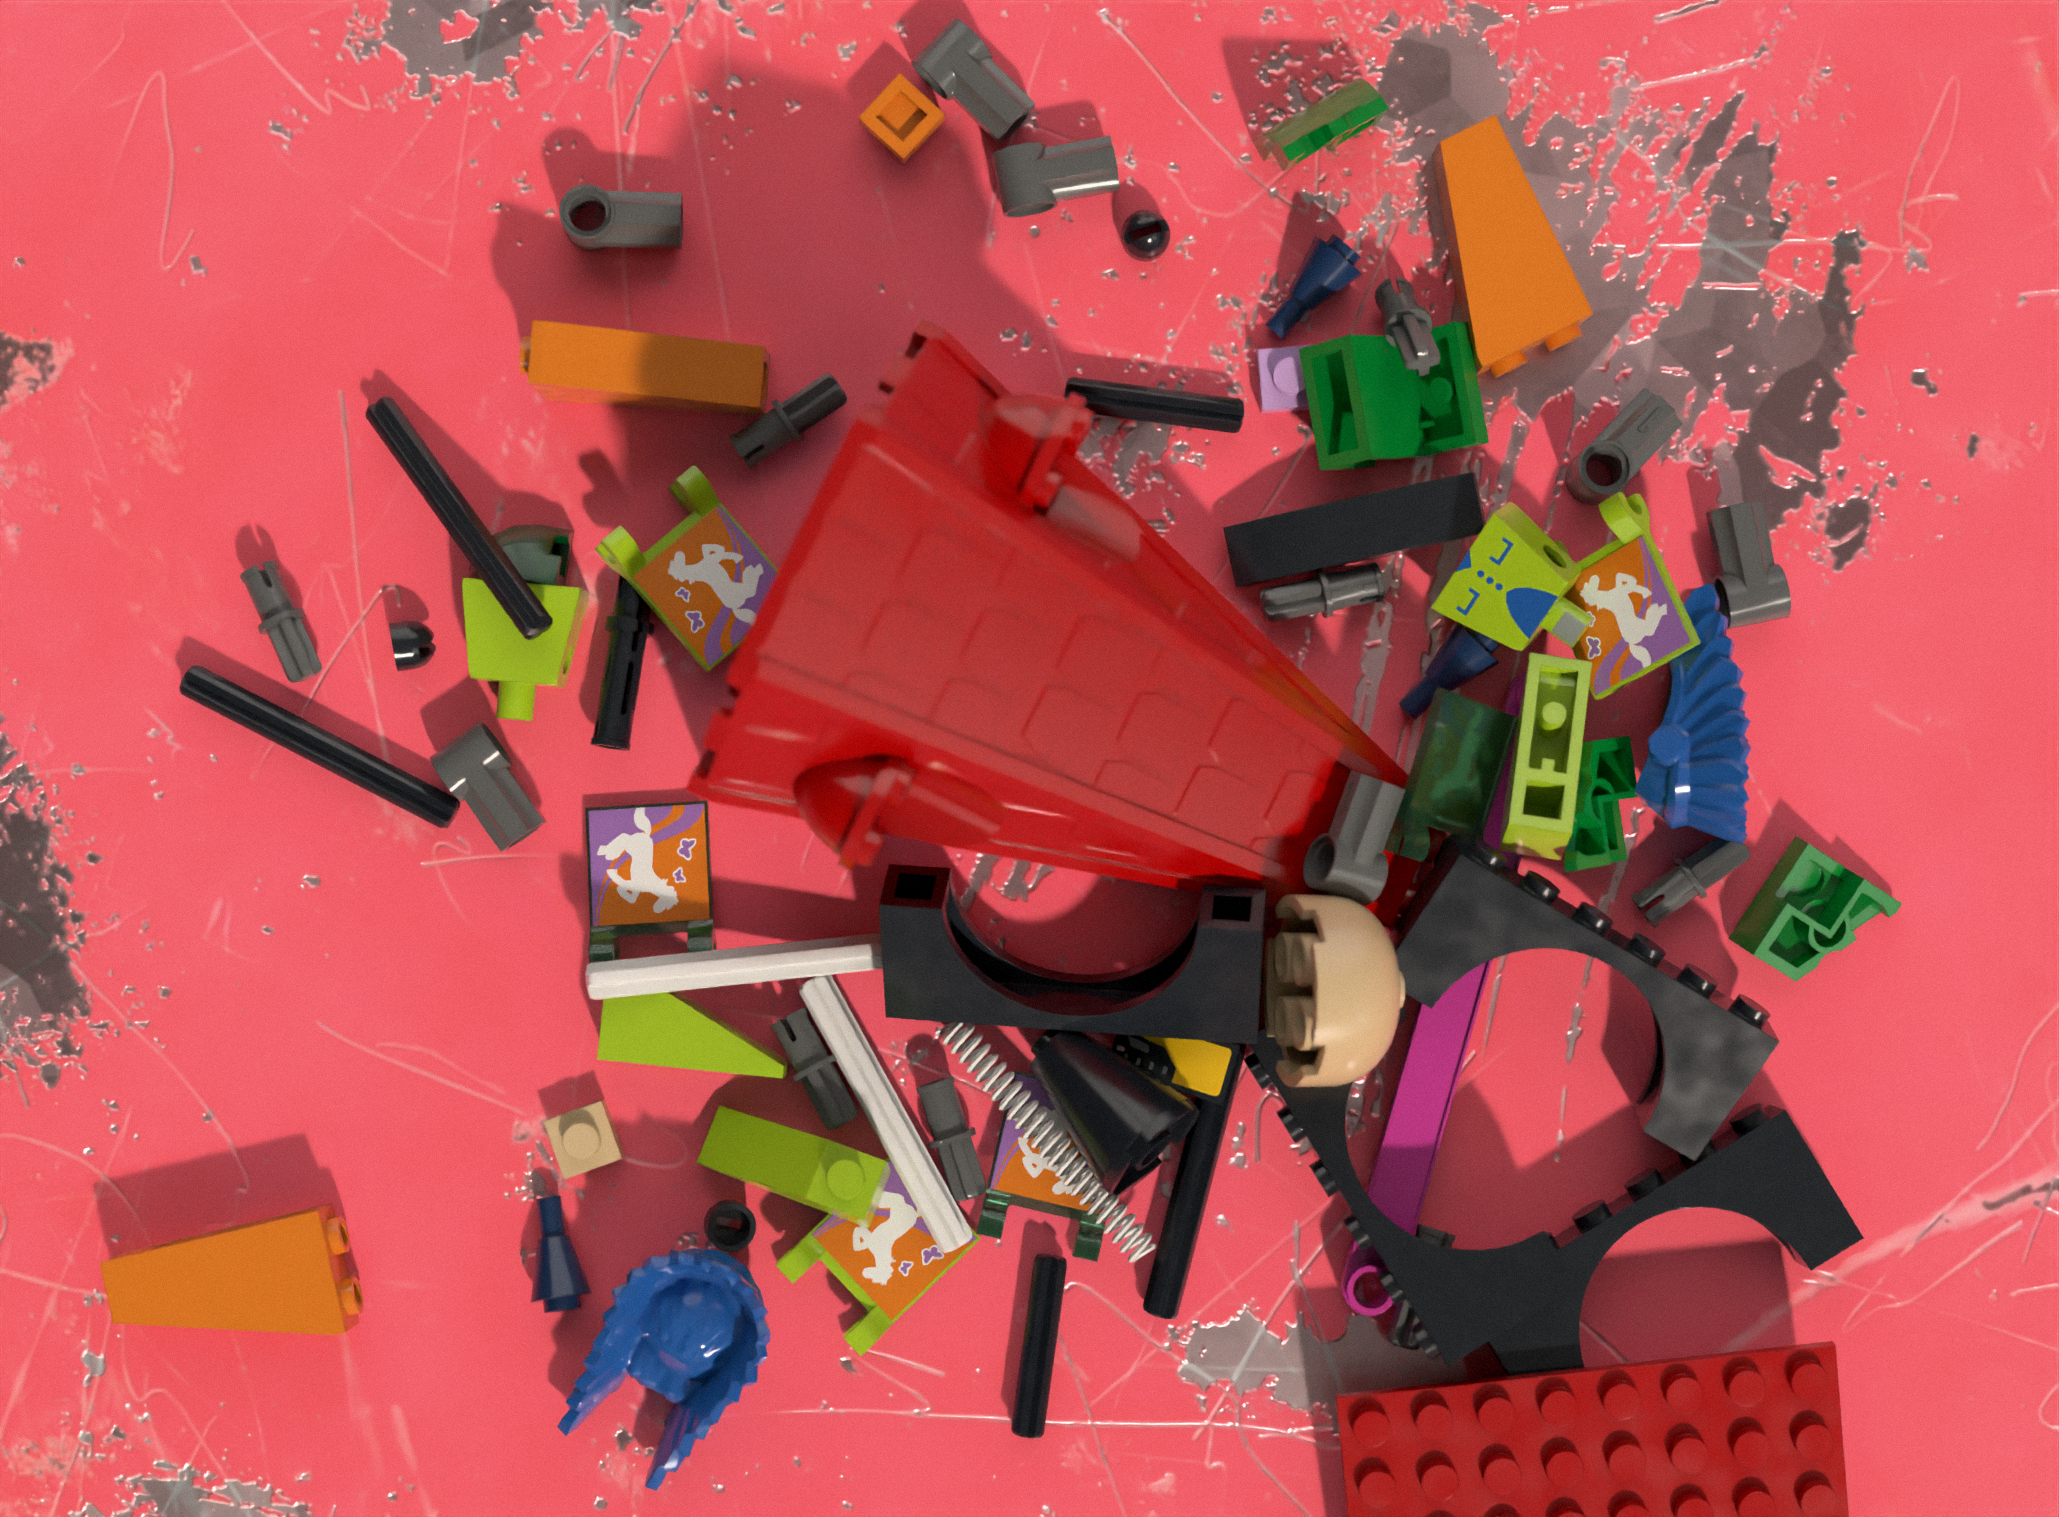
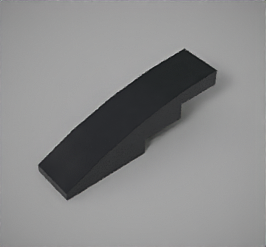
M1471 472L1303 508L1223 527L1235 586L1246 587L1297 574L1313 573L1316 570H1325L1363 560H1375L1480 534L1486 525L1476 474Z

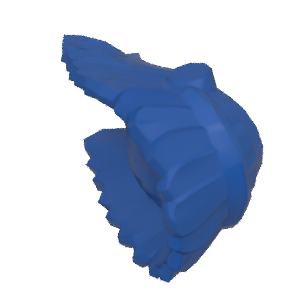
M1708 583L1694 589L1684 603V607L1701 643L1666 663L1672 679L1671 697L1662 724L1648 738L1649 755L1635 787L1634 794L1662 817L1665 824L1671 829L1688 825L1721 839L1742 844L1747 837L1745 822L1747 821L1748 812L1744 805L1749 800L1744 784L1750 777L1748 773L1749 767L1745 761L1752 748L1744 735L1751 722L1745 716V711L1743 710L1747 693L1739 685L1744 672L1736 663L1731 661L1734 643L1726 636L1729 618L1718 612L1720 604L1714 584Z
M697 1248L682 1251L671 1249L668 1255L650 1256L644 1259L641 1267L630 1270V1273L627 1274V1282L612 1289L614 1305L602 1314L604 1328L593 1341L592 1352L583 1361L587 1369L573 1383L575 1388L565 1401L569 1411L563 1416L557 1426L565 1436L576 1430L610 1393L618 1390L628 1374L631 1378L636 1379L640 1385L664 1395L668 1401L674 1403V1406L664 1421L665 1429L653 1456L645 1481V1487L656 1491L661 1486L667 1472L676 1473L684 1458L690 1456L696 1439H705L710 1426L718 1422L725 1407L739 1402L742 1388L757 1383L758 1366L764 1364L767 1358L766 1345L771 1341V1331L765 1318L768 1310L764 1307L761 1291L746 1266L722 1251Z

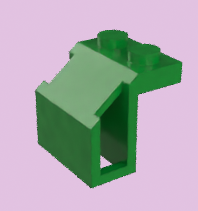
M1451 322L1432 328L1431 334L1440 353V362L1431 366L1429 374L1424 376H1418L1415 370L1405 369L1397 347L1392 346L1386 340V337L1381 335L1349 334L1299 349L1320 470L1365 469L1376 467L1375 460L1427 458L1489 443L1468 322Z

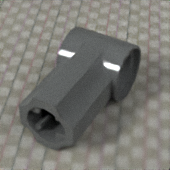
M954 18L911 61L912 66L939 96L948 102L953 99L990 137L1000 144L1025 122L1030 113L1035 109V102L991 60L993 56L983 41L965 23Z
M1110 135L1046 147L1044 143L1040 142L1022 143L1000 149L992 155L1003 215L1005 217L1015 218L1040 214L1055 208L1057 202L1119 191L1120 188L1118 167Z
M585 184L572 188L561 200L559 208L561 223L571 242L581 250L594 252L603 250L606 247L682 249L684 217L682 193L604 191L598 186ZM586 206H597L606 212L602 225L592 231L579 230L573 224L575 215Z
M1643 388L1595 439L1572 459L1566 470L1565 481L1567 489L1573 498L1583 504L1597 505L1622 490L1634 474L1682 426L1681 421L1675 414V409L1660 395H1655ZM1587 460H1599L1607 465L1612 477L1609 486H1600L1590 480L1586 472Z
M1762 500L1730 505L1707 512L1706 517L1719 574L1714 580V587L1720 600L1718 612L1729 618L1727 629L1788 618L1791 612L1789 585L1784 570L1779 564L1774 562Z
M478 722L430 756V761L441 780L460 801H466L501 852L520 843L547 822L511 771L510 767L513 764L507 752L483 722Z
M1351 770L1329 832L1318 836L1307 851L1303 864L1305 883L1310 888L1344 897L1361 905H1369L1374 902L1381 894L1386 883L1388 861L1386 855L1382 852L1405 789Z

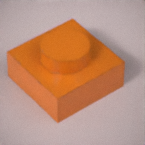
M899 73L858 119L859 123L905 164L944 122L945 113Z

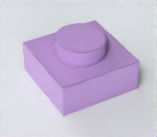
M1311 345L1257 349L1256 363L1261 413L1309 410L1299 349Z

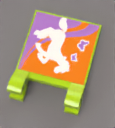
M692 465L675 479L674 483L668 488L676 501L691 513L687 518L645 553H641L634 539L621 525L606 536L595 550L609 567L630 583L700 666L708 672L743 642L778 569L721 504L704 474L695 465Z
M1618 492L1598 504L1604 521L1618 538L1576 563L1582 572L1565 596L1566 599L1594 617L1582 637L1572 647V650L1577 660L1592 662L1589 688L1595 700L1607 697L1701 643L1650 533L1649 511L1642 496L1638 493H1634L1626 498L1623 492ZM1556 541L1555 543L1569 556L1562 541Z
M889 1157L885 1161H887L891 1173L870 1228L828 1214L776 1262V1267L793 1284L817 1260L822 1261L866 1308L867 1312L843 1334V1338L860 1356L981 1239L970 1227L972 1238L966 1244L948 1253L940 1251Z

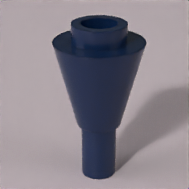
M1334 234L1326 242L1315 235L1288 291L1290 295L1265 325L1280 338L1284 339L1308 310H1314L1362 275L1354 267L1361 257Z
M1455 621L1426 669V676L1399 702V705L1416 720L1433 703L1437 691L1448 694L1498 665L1500 662L1492 653L1500 645L1496 640L1469 627L1465 628L1461 623Z
M561 1196L537 1199L541 1239L538 1240L530 1303L543 1302L544 1313L581 1308L580 1296L591 1294L592 1291L571 1239L565 1233Z

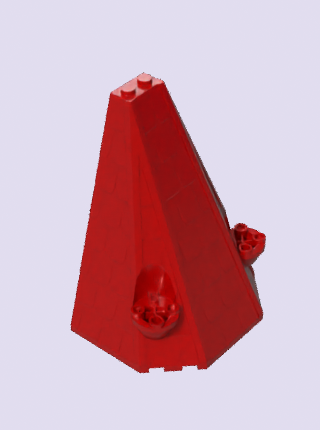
M921 318L913 330L910 338L911 342L904 356L899 353L897 354L877 387V390L890 397L883 407L873 403L870 406L867 404L862 406L792 542L728 672L725 682L730 684L727 694L737 698L734 708L731 710L719 704L715 709L702 746L707 749L699 765L691 773L685 790L710 803L804 819L813 833L839 856L837 865L850 872L854 870L857 863L866 867L868 865L871 866L886 836L891 835L951 848L1202 893V885L1266 889L1265 905L1275 907L1285 895H1331L1310 888L1305 883L1303 864L1307 851L1313 841L1321 834L1329 832L1351 770L1403 788L1405 792L1410 776L1126 501L1076 457L1092 425L1091 419L1094 413L1085 409L1087 399L1073 392L1068 399L1037 393L1012 394L947 330ZM1402 801L1382 852L1386 855L1388 861V875L1385 886L1374 902L1369 905H1362L1384 927H1390L1395 916L1401 917L1419 890L1420 886L1413 883L1412 880L1422 860L1430 864L1432 863L1447 833L1446 830L1440 828L1442 819L1401 806Z

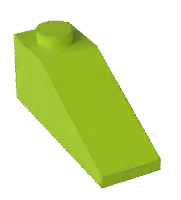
M1532 652L1529 654L1506 788L1499 851L1561 860L1573 830L1592 662Z
M679 991L603 999L598 1060L782 1079L788 1074L789 1061Z
M720 1105L696 1162L698 1165L866 1228H870L891 1173L887 1161L813 1134Z

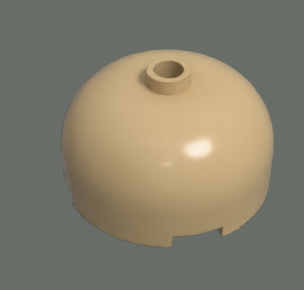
M1285 895L1275 907L1277 918H1283L1280 933L1277 934L1276 938L1266 939L1263 967V1005L1267 1037L1276 1038L1284 1060H1278L1276 1071L1282 1082L1289 1087L1339 1086L1350 1083L1370 1072L1384 1057L1393 1040L1398 1023L1399 1010L1402 1008L1405 1000V981L1403 974L1398 968L1395 950L1388 933L1380 921L1359 903L1335 895Z

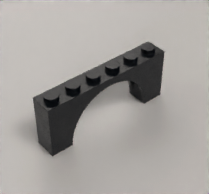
M1454 836L1389 933L1397 957L1399 971H1401L1404 977L1405 994L1432 1009L1440 997L1456 981L1471 970L1494 958L1528 949H1564L1579 952L1609 964L1635 984L1647 999L1653 1016L1655 1030L1653 1062L1644 1089L1633 1106L1642 1131L1695 1161L1780 1041L1768 1022L1771 1016L1770 1013L1745 995L1739 994L1733 1000L1716 990L1718 987L1717 981L1700 968L1687 963L1683 969H1680L1663 959L1666 952L1649 938L1639 933H1634L1629 939L1612 929L1613 921L1591 904L1581 902L1577 908L1558 897L1560 893L1559 888L1542 875L1529 870L1524 877L1505 866L1507 862L1506 857L1489 844L1475 839L1473 844L1469 845Z
M889 864L879 902L886 1018L1257 1044L1262 992L1266 889L1202 885L1201 900L1192 923L1181 938L1164 953L1139 966L1122 971L1103 974H1072L1045 969L1025 962L990 941L969 919L961 906L954 888L951 868Z
M1403 1007L1399 1010L1397 1026L1406 1019L1407 1014ZM1266 1028L1258 1032L1257 1044H1248L1252 1054L1243 1059L1262 1091L1273 1085L1282 1099L1285 1107L1278 1110L1276 1114L1294 1143L1296 1144L1306 1138L1318 1157V1160L1310 1164L1309 1167L1327 1196L1330 1197L1339 1191L1352 1213L1342 1220L1361 1251L1373 1246L1385 1265V1268L1378 1271L1376 1275L1395 1306L1406 1300L1419 1322L1410 1327V1330L1429 1361L1440 1355L1445 1364L1449 1366L1579 1286L1544 1230L1523 1241L1508 1246L1484 1250H1461L1427 1242L1397 1226L1368 1197L1350 1161L1346 1144L1345 1112L1353 1081L1339 1086L1289 1087L1282 1082L1276 1071L1278 1060H1284L1282 1049L1278 1045L1276 1038L1267 1037Z
M1761 1103L1743 1109L1729 1120L1732 1128L1715 1139H1710L1695 1161L1677 1152L1679 1161L1661 1172H1658L1657 1168L1653 1167L1637 1174L1625 1183L1624 1187L1627 1193L1606 1205L1605 1201L1601 1199L1580 1209L1572 1216L1575 1224L1554 1237L1551 1232H1545L1579 1286L1487 1342L1506 1375L1584 1368L1579 1340V1320L1583 1298L1591 1276L1602 1257L1617 1240L1636 1225L1654 1216L1678 1209L1697 1207L1717 1208L1747 1216L1772 1233L1787 1249L1794 1261L1809 1270L1815 1269L1862 1240L1864 1237L1786 1110L1773 1105H1768L1764 1108Z

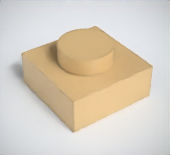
M605 1099L543 1121L563 1179L625 1157Z

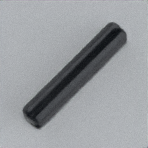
M1080 377L1068 378L1066 382L1064 398L1068 399L1073 392L1087 399L1085 409L1093 412V415L1228 433L1239 432L1243 424L1244 401L1238 398Z
M1037 1254L1034 1258L1011 1425L1012 1433L1024 1438H1041L1045 1430L1067 1270L1066 1259L1058 1255Z

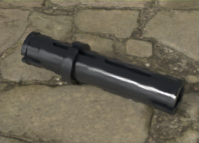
M620 574L613 616H607L604 629L609 631L610 635L594 733L590 744L606 749L630 751L632 725L639 693L646 640L653 637L655 624L650 622L651 608Z

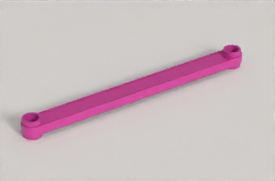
M1526 670L1519 673L1512 680L1507 691L1501 716L1506 717L1473 827L1472 829L1468 828L1465 842L1469 845H1472L1475 839H1478L1499 851L1506 788ZM1499 851L1507 859L1505 866L1518 872L1522 854ZM1492 960L1481 964L1456 981L1440 997L1432 1009L1421 1002L1418 1004L1365 1190L1374 1205L1387 1218L1413 1236L1416 1231ZM1353 1237L1341 1274L1340 1289L1342 1296L1352 1310L1361 1315L1375 1316L1384 1313L1393 1305V1301L1385 1288H1383L1378 1297L1370 1301H1363L1354 1297L1353 1287L1356 1279L1366 1272H1378L1385 1268V1265L1373 1246L1361 1251Z

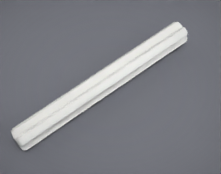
M881 933L593 962L586 967V987L589 997L598 1000L883 969Z
M831 975L816 976L805 982L799 988V994L832 1054L836 1057L840 1069L939 1250L943 1253H948L966 1244L972 1238V1231Z

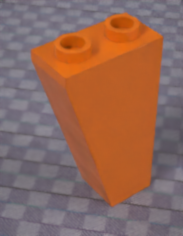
M1496 114L1440 141L1432 154L1460 321L1468 322L1477 375L1490 369L1494 378H1497L1528 362L1524 352L1545 342L1548 350L1552 351L1582 336L1579 325L1583 324L1594 313Z
M532 320L531 337L523 336L521 339L519 350L520 373L528 375L527 383L547 401L763 416L766 413L770 355L765 346L543 320Z
M332 1203L119 1253L99 1262L114 1324L337 1335L346 1333L360 1322L358 1313H362L364 1309L360 1283L356 1276L349 1277L344 1253L350 1250L348 1228L342 1216L335 1217Z

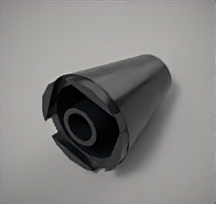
M1049 1029L1035 1042L1031 1049V1052L1035 1055L1030 1065L1031 1071L1099 1185L1110 1195L1112 1193L1115 1196L1122 1195L1153 1172L1162 1163L1158 1156L1170 1142L1177 1147L1194 1126L1200 1114L1199 1109L1191 1102V1099L1085 1032Z

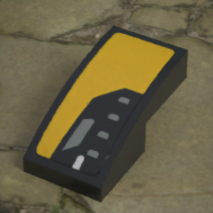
M1116 1034L1112 1050L1176 1091L1223 1105L1241 1044Z

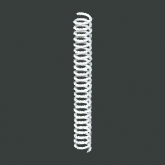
M951 1022L943 1028L936 1027L935 1035H943L947 1032L943 1038V1044L949 1045L955 1042L951 1047V1054L962 1052L959 1057V1063H967L972 1060L967 1066V1073L979 1070L975 1076V1082H982L988 1078L983 1085V1091L988 1092L996 1088L991 1095V1101H998L1004 1097L999 1104V1110H1006L1012 1107L1007 1114V1120H1013L1020 1116L1015 1123V1129H1022L1029 1125L1023 1133V1139H1029L1037 1134L1031 1142V1148H1038L1045 1144L1039 1152V1158H1045L1055 1152L1047 1161V1167H1054L1062 1162L1056 1169L1055 1176L1061 1177L1071 1171L1064 1179L1063 1186H1070L1079 1180L1071 1192L1072 1196H1077L1087 1190L1080 1198L1079 1205H1086L1097 1198L1088 1208V1215H1093L1104 1208L1096 1218V1224H1102L1113 1217L1105 1226L1104 1234H1109L1122 1226L1112 1237V1243H1118L1130 1235L1120 1247V1253H1126L1138 1245L1128 1257V1262L1133 1263L1155 1249L1156 1244L1151 1243L1147 1246L1152 1238V1233L1146 1232L1139 1236L1144 1229V1223H1137L1130 1227L1136 1219V1214L1130 1213L1121 1218L1127 1211L1128 1204H1121L1114 1208L1119 1201L1120 1195L1115 1196L1114 1194L1105 1199L1109 1193L1103 1188L1096 1190L1100 1185L1095 1177L1089 1180L1093 1175L1091 1169L1087 1167L1080 1171L1086 1164L1083 1156L1071 1163L1079 1153L1077 1147L1064 1152L1070 1145L1071 1138H1064L1054 1144L1063 1133V1128H1057L1047 1134L1054 1126L1055 1119H1048L1037 1126L1047 1114L1046 1109H1041L1031 1115L1039 1105V1100H1032L1021 1107L1031 1095V1091L1025 1090L1014 1097L1023 1086V1081H1017L1004 1089L1015 1076V1072H1008L997 1079L1007 1067V1062H1001L987 1071L999 1057V1053H992L980 1061L990 1050L991 1044L986 1043L970 1053L983 1039V1034H977L963 1043L974 1031L975 1025H968L955 1035L954 1033L964 1023Z

